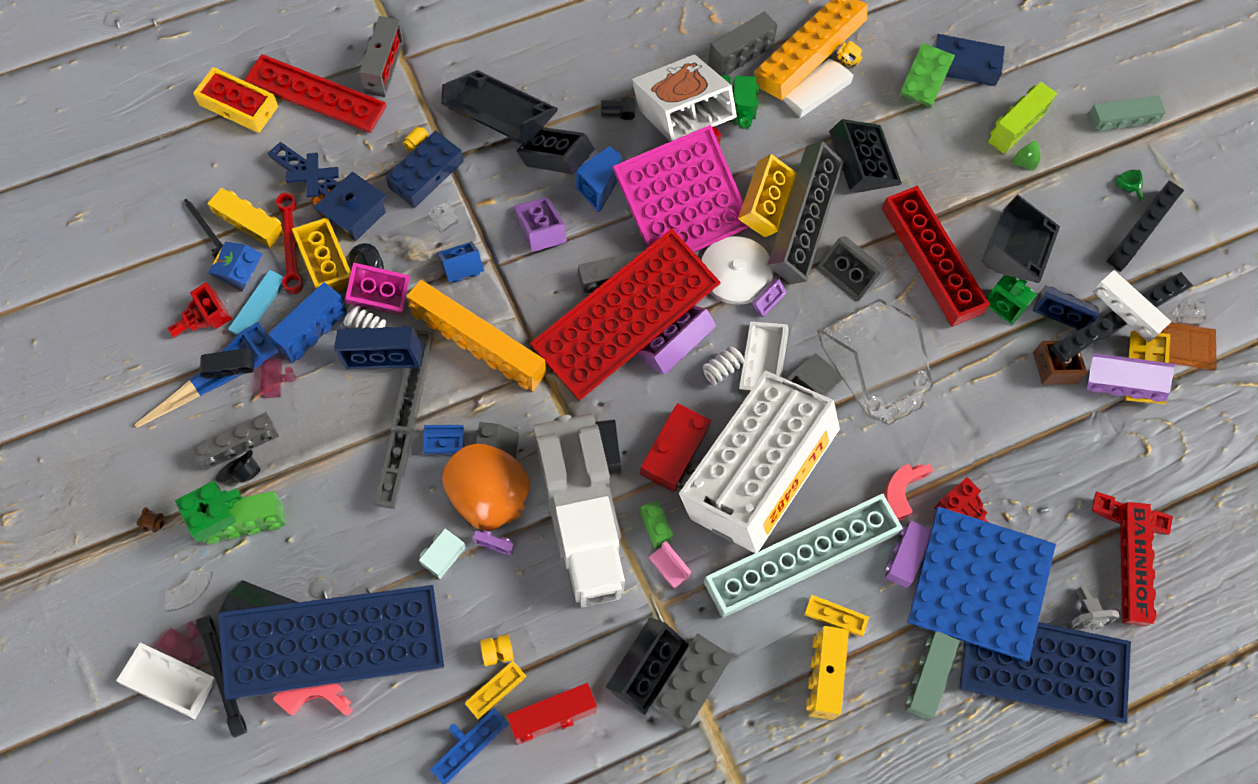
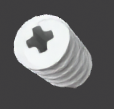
M356 306L346 315L344 325L352 329L366 327L383 328L386 327V320L383 319L379 323L380 317L376 316L372 319L373 313L370 312L366 316L367 310L363 309L360 312V307Z
M729 346L726 351H722L720 355H716L714 359L709 360V363L703 365L704 375L713 386H716L715 379L719 382L723 381L721 375L727 378V370L730 373H734L733 366L739 369V362L743 365L745 364L744 358L736 348Z

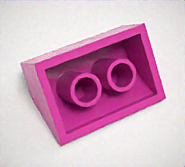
M353 262L345 304L401 316L410 275Z

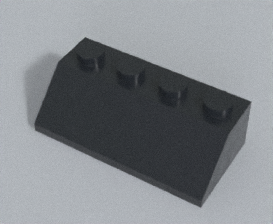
M242 580L227 594L218 613L297 603V601Z
M649 617L609 680L606 688L617 698L645 715L687 648L688 643L666 622Z

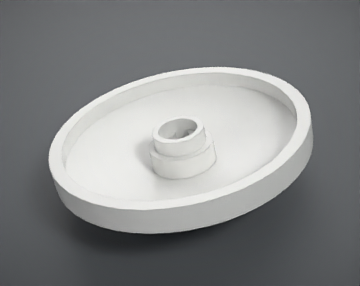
M727 237L713 243L705 251L702 262L717 277L721 284L710 294L728 304L743 305L751 303L773 279L774 271L767 265L770 258L767 251L757 242L744 237Z

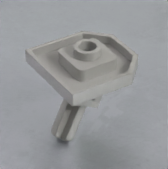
M1080 586L1076 589V594L1082 604L1080 608L1082 615L1077 616L1068 623L1069 629L1091 627V630L1104 628V626L1111 624L1119 618L1118 611H1103L1098 599L1092 598L1085 586Z

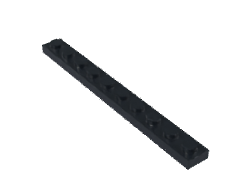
M1180 272L1143 293L1142 296L1158 308L1189 290L1193 285ZM1112 311L1056 343L1050 349L1061 363H1064L1129 324L1116 312Z

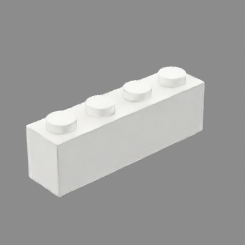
M1115 270L1092 291L1148 343L1171 323L1165 315Z

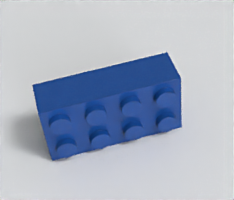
M323 282L268 334L277 350L292 364L296 360L301 359L310 347L316 345L318 339L323 334H327L337 321H341L347 311L341 295Z

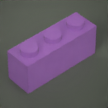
M913 521L902 526L903 529L899 532V536H901L900 542H896L892 550L894 557L892 560L889 559L885 567V571H887L885 578L906 588L913 583L931 529Z

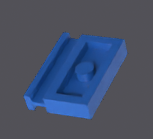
M424 425V454H455L464 447V425Z

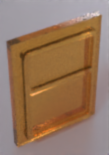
M1171 322L1160 332L1170 334L1169 363L1209 370L1217 369L1216 329Z

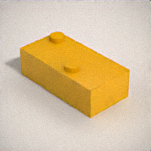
M772 154L759 160L738 219L764 238L778 232L797 173Z
M324 218L293 228L292 231L315 290L325 282L337 293L347 291L351 271L329 219Z

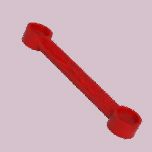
M282 193L276 198V204L282 213L286 275L282 280V284L287 293L295 295L303 289V282L297 270L295 238L292 231L294 228L293 212L297 205L293 195ZM285 200L292 201L291 205L287 207L280 206ZM289 281H299V284L296 287H287Z

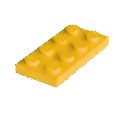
M1130 331L1128 358L1169 363L1170 334L1159 333L1148 343L1139 333ZM1125 395V401L1166 404L1167 402H1156L1148 398L1135 399Z

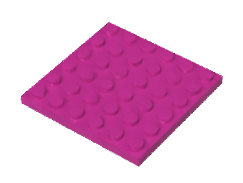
M711 125L612 167L647 248L671 228L693 252L749 228V226L738 219L743 200Z

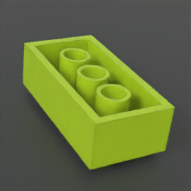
M1042 81L1036 86L1033 85L1028 90L1026 96L1022 95L1019 98L1015 107L1012 105L1008 109L1005 117L1001 116L996 121V126L990 132L991 137L988 143L1005 155L1046 114L1058 93Z

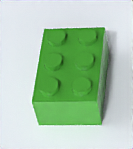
M922 43L900 95L932 108L955 55Z

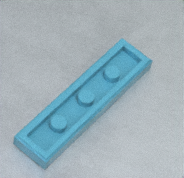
M271 270L268 271L228 328L230 333L237 336L241 331L261 319L283 287L282 280L284 276Z

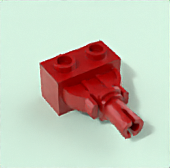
M205 282L190 292L193 300L189 303L187 310L181 313V319L168 327V330L175 338L188 328L192 331L211 326L218 329L232 320L217 292Z
M968 477L934 507L935 510L937 507H941L988 522L985 519V515L988 512L983 508L982 500L978 495L981 490Z

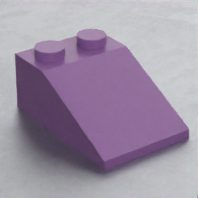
M548 197L513 206L526 242L532 252L567 242L565 225Z

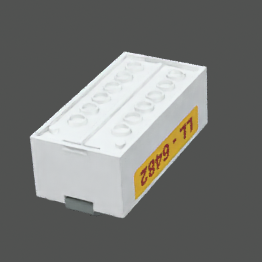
M765 370L679 492L690 520L713 531L714 534L733 544L736 543L757 554L840 430L834 400Z

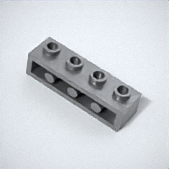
M265 412L192 445V449L199 464L204 470H207L279 437V434L270 416Z

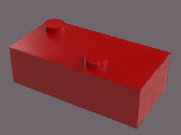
M676 403L640 469V475L675 492L678 482L685 474L707 434L712 420Z
M587 682L507 714V718L516 743L519 745L562 727V730L574 726L573 722L597 713V705Z

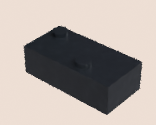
M543 127L533 139L521 144L516 152L526 167L574 175L595 149L585 133Z

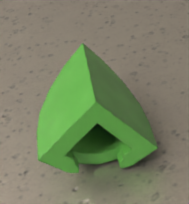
M1035 140L1027 144L1017 152L1012 160L1017 167L1020 165L1027 168V170H1035L1041 156L1037 141Z

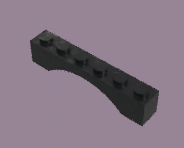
M1169 180L1106 262L1122 272L1183 193L1184 189Z

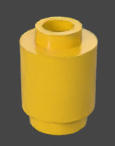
M416 126L404 138L403 146L409 152H412L428 137V132L423 127L419 128Z

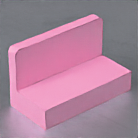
M666 541L662 543L660 549L649 556V560L673 589L690 577L691 571Z

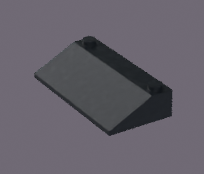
M478 70L442 84V105L521 144L533 139L558 109Z
M1017 194L1004 207L981 261L987 268L992 269L996 273L1039 283L1060 226Z

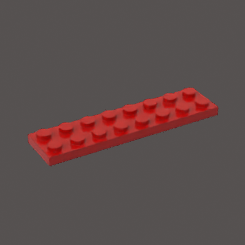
M264 54L260 55L244 79L245 82L277 97L368 133L372 132L387 107L384 101Z

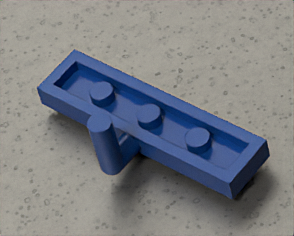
M494 708L466 735L456 724L450 725V732L459 742L430 771L442 784H448L509 724Z

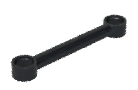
M206 615L196 619V624L204 640L224 704L229 731L233 738L247 733V726L239 711L236 699L225 701L221 650L216 637L215 624L211 616Z

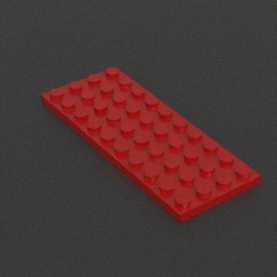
M671 228L534 339L530 346L540 357L545 359V363L580 402L716 289L721 282Z

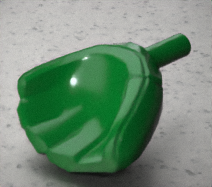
M1133 169L1120 174L1115 180V184L1122 190L1128 192L1136 191L1140 201L1144 200L1140 191L1143 188L1141 170Z

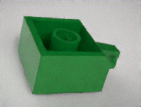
M735 75L732 92L737 117L731 119L730 122L738 126L739 129H749L752 125V120H756V110H758L759 99H757L759 84H756V77Z
M1003 275L987 296V300L990 303L988 308L1013 326L1037 294L1031 288L1025 286L1026 280H1017L1016 277Z
M213 480L174 501L191 536L197 542H200L235 523L236 520L230 509L234 507L233 504L243 498L237 488L229 492L226 490L221 492L219 486Z

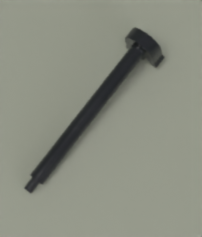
M184 199L186 207L217 247L211 250L213 252L212 256L216 259L224 244L220 242L194 205L187 199Z

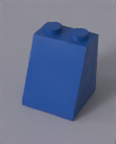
M611 146L582 164L576 171V189L598 212L602 210L618 182L612 167L621 163L622 158L617 150L614 151Z

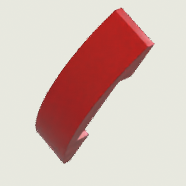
M1096 491L1092 511L1120 524L1119 506L1124 503L1115 501L1116 497ZM1153 510L1152 530L1156 534L1169 535L1173 516Z

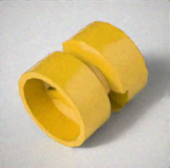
M509 633L498 635L495 640L492 637L480 639L485 667L497 664L498 660L502 662L514 660Z

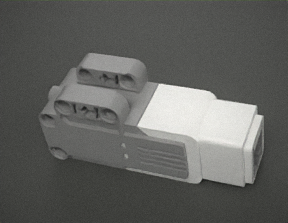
M593 413L576 417L563 415L555 418L554 421L534 425L535 444L560 558H564L566 569H569L575 601L580 602L581 607H588L619 600L625 586L619 557L621 535L609 487L610 476L594 415Z

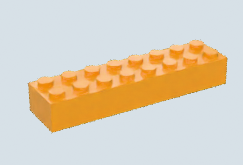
M830 0L754 71V77H756V84H759V89L783 100L867 20V4L860 0Z
M420 280L407 295L411 315L415 319L425 321L429 328L432 330L437 329L446 339L454 340L461 349L469 350L475 358L483 359L492 369L500 370L507 379L515 380L524 390L529 389L533 392L545 377V359L423 280Z

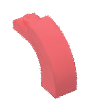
M908 463L901 467L888 482L884 496L898 521L908 518L913 513L905 495L907 485L928 477L933 471L930 463L924 466L919 464L913 468Z
M337 684L281 692L273 698L277 704L292 716L305 702L315 698H323L330 701L346 716L353 711L349 707L351 702L341 694L338 697L343 689Z

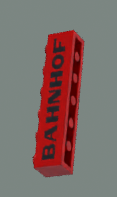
M1126 502L1119 506L1122 624L1148 626L1155 623L1157 616L1154 609L1156 591L1153 587L1155 570L1153 569L1155 552L1152 549V541L1154 539L1152 521L1154 514L1151 510V504Z

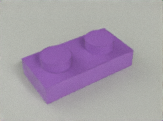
M774 278L751 303L757 314L764 317L787 292L780 279Z
M485 530L481 532L475 531L473 536L475 544L512 556L514 544L511 543L510 539L493 537L492 533Z

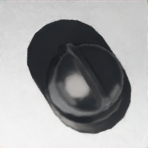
M363 243L358 244L350 251L349 258L352 266L354 262L384 269L383 261L375 246Z
M249 450L241 457L225 465L217 473L215 480L222 482L232 478L243 483L253 479L261 471V468L252 457L253 451Z

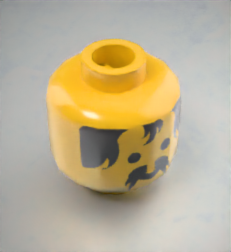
M852 41L844 42L837 51V59L847 67H851L853 64L857 66L863 58L860 56L862 49Z

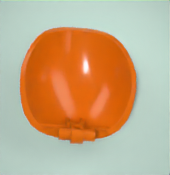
M472 444L460 449L447 462L442 475L444 490L455 510L464 520L479 530L491 531L499 528L505 522L511 524L514 519L517 520L522 515L521 512L526 507L523 502L530 488L528 475L522 465L512 455L496 447L486 444Z

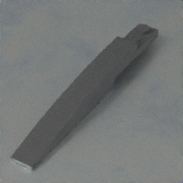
M415 330L423 347L420 367L405 368L390 428L391 435L374 500L376 507L395 509L402 476L404 477L428 367L434 335L430 331Z

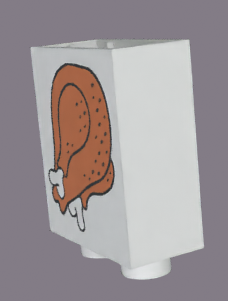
M695 54L632 79L638 110L670 142L711 125V127H714L737 117L731 84Z

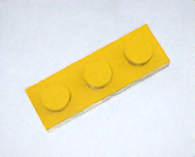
M812 594L804 613L805 616L836 628L847 629L849 633L859 637H863L869 620V616Z
M512 661L469 698L465 705L479 720L524 681L527 676Z

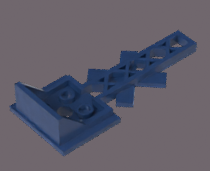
M281 141L268 152L271 159L289 171L286 172L287 183L305 182L307 198L319 197V193L324 196L314 206V209L345 230L353 240L357 241L386 213L383 200L387 197L386 194L353 171L338 183L334 179L339 178V168L319 169L318 152L307 153L305 159ZM283 150L285 152V155L277 156L280 151ZM290 161H298V164L290 165Z

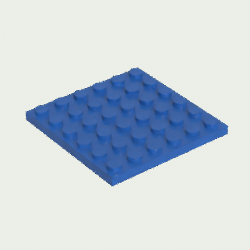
M937 507L907 623L933 632L937 631L955 639L1028 662L1056 544Z

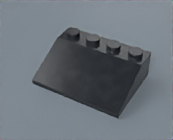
M841 119L829 131L836 153L844 161L842 171L849 190L865 192L902 184L881 125Z

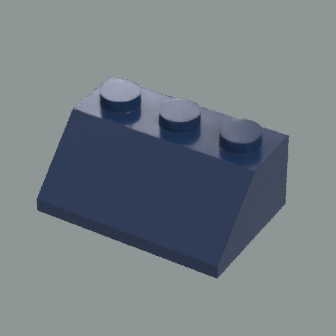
M1046 285L1040 291L1033 308L1034 312L1077 330H1081L1093 323L1100 315L1098 306Z

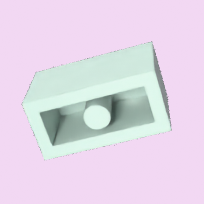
M444 529L442 533L438 532L433 539L434 543L422 551L419 559L421 565L439 579L443 577L466 548L464 542L447 529Z

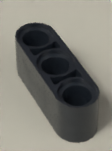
M237 349L203 354L200 357L199 375L203 378H218L254 372L255 352L251 349Z
M615 419L595 421L599 428L609 475L621 473V461Z

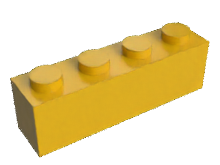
M221 188L207 203L212 213L269 248L283 234L281 222L277 218L269 217L261 208L256 209L246 199L241 200L231 190L227 191Z

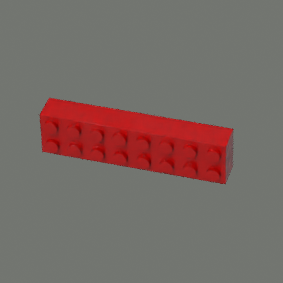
M918 185L887 197L882 210L951 327L983 315L990 303Z

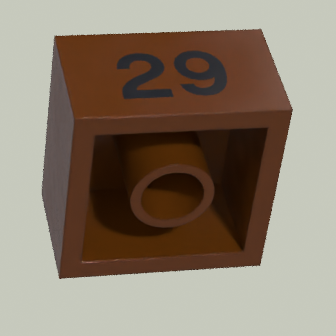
M1042 341L1033 352L1042 385L1078 384L1087 374L1082 354L1079 353L1066 362L1061 363L1050 349L1060 341Z

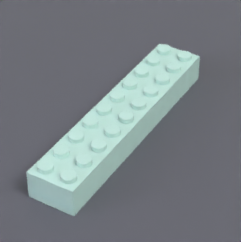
M881 494L761 550L757 554H753L706 576L704 584L721 618H725L898 535L903 528L885 496Z

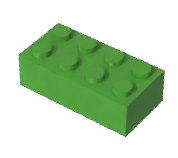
M275 491L243 497V499L233 504L234 507L230 509L236 520L235 523L202 541L207 544H215L219 540L226 538L233 540L238 539L240 535H256L260 531L267 529L270 531L278 530L281 526H286L283 502Z

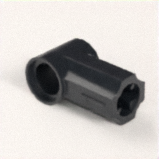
M623 97L620 100H601V116H620L623 120H631L635 117V100L632 97Z

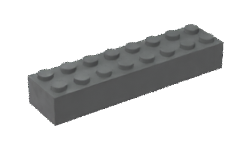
M823 141L808 145L805 148L767 264L790 285L806 282L844 163Z

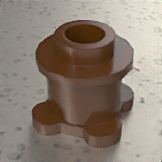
M147 507L143 508L142 514L137 520V526L144 530L149 528L152 532L161 530L165 524L163 513H153Z

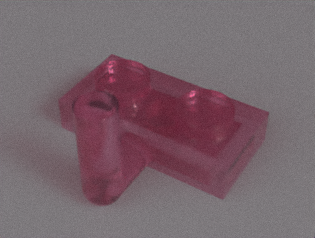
M281 359L265 360L261 365L260 397L280 398L282 382H293L297 377L291 367H286V374H282Z
M194 622L187 623L186 628L190 632L185 638L173 628H170L157 645L176 660L194 667L204 655L203 651L191 643L199 634L197 625Z

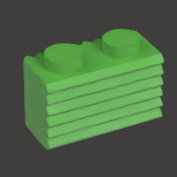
M658 500L641 506L639 513L655 549L661 547L665 541L668 544L671 543L674 535L670 529L671 526H668L669 523L665 518L666 515H664L663 508H661Z

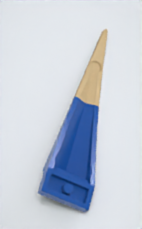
M259 322L241 331L221 351L253 350L255 352L254 369L279 352ZM199 371L174 394L136 422L134 426L139 428L243 374L203 378L199 375Z

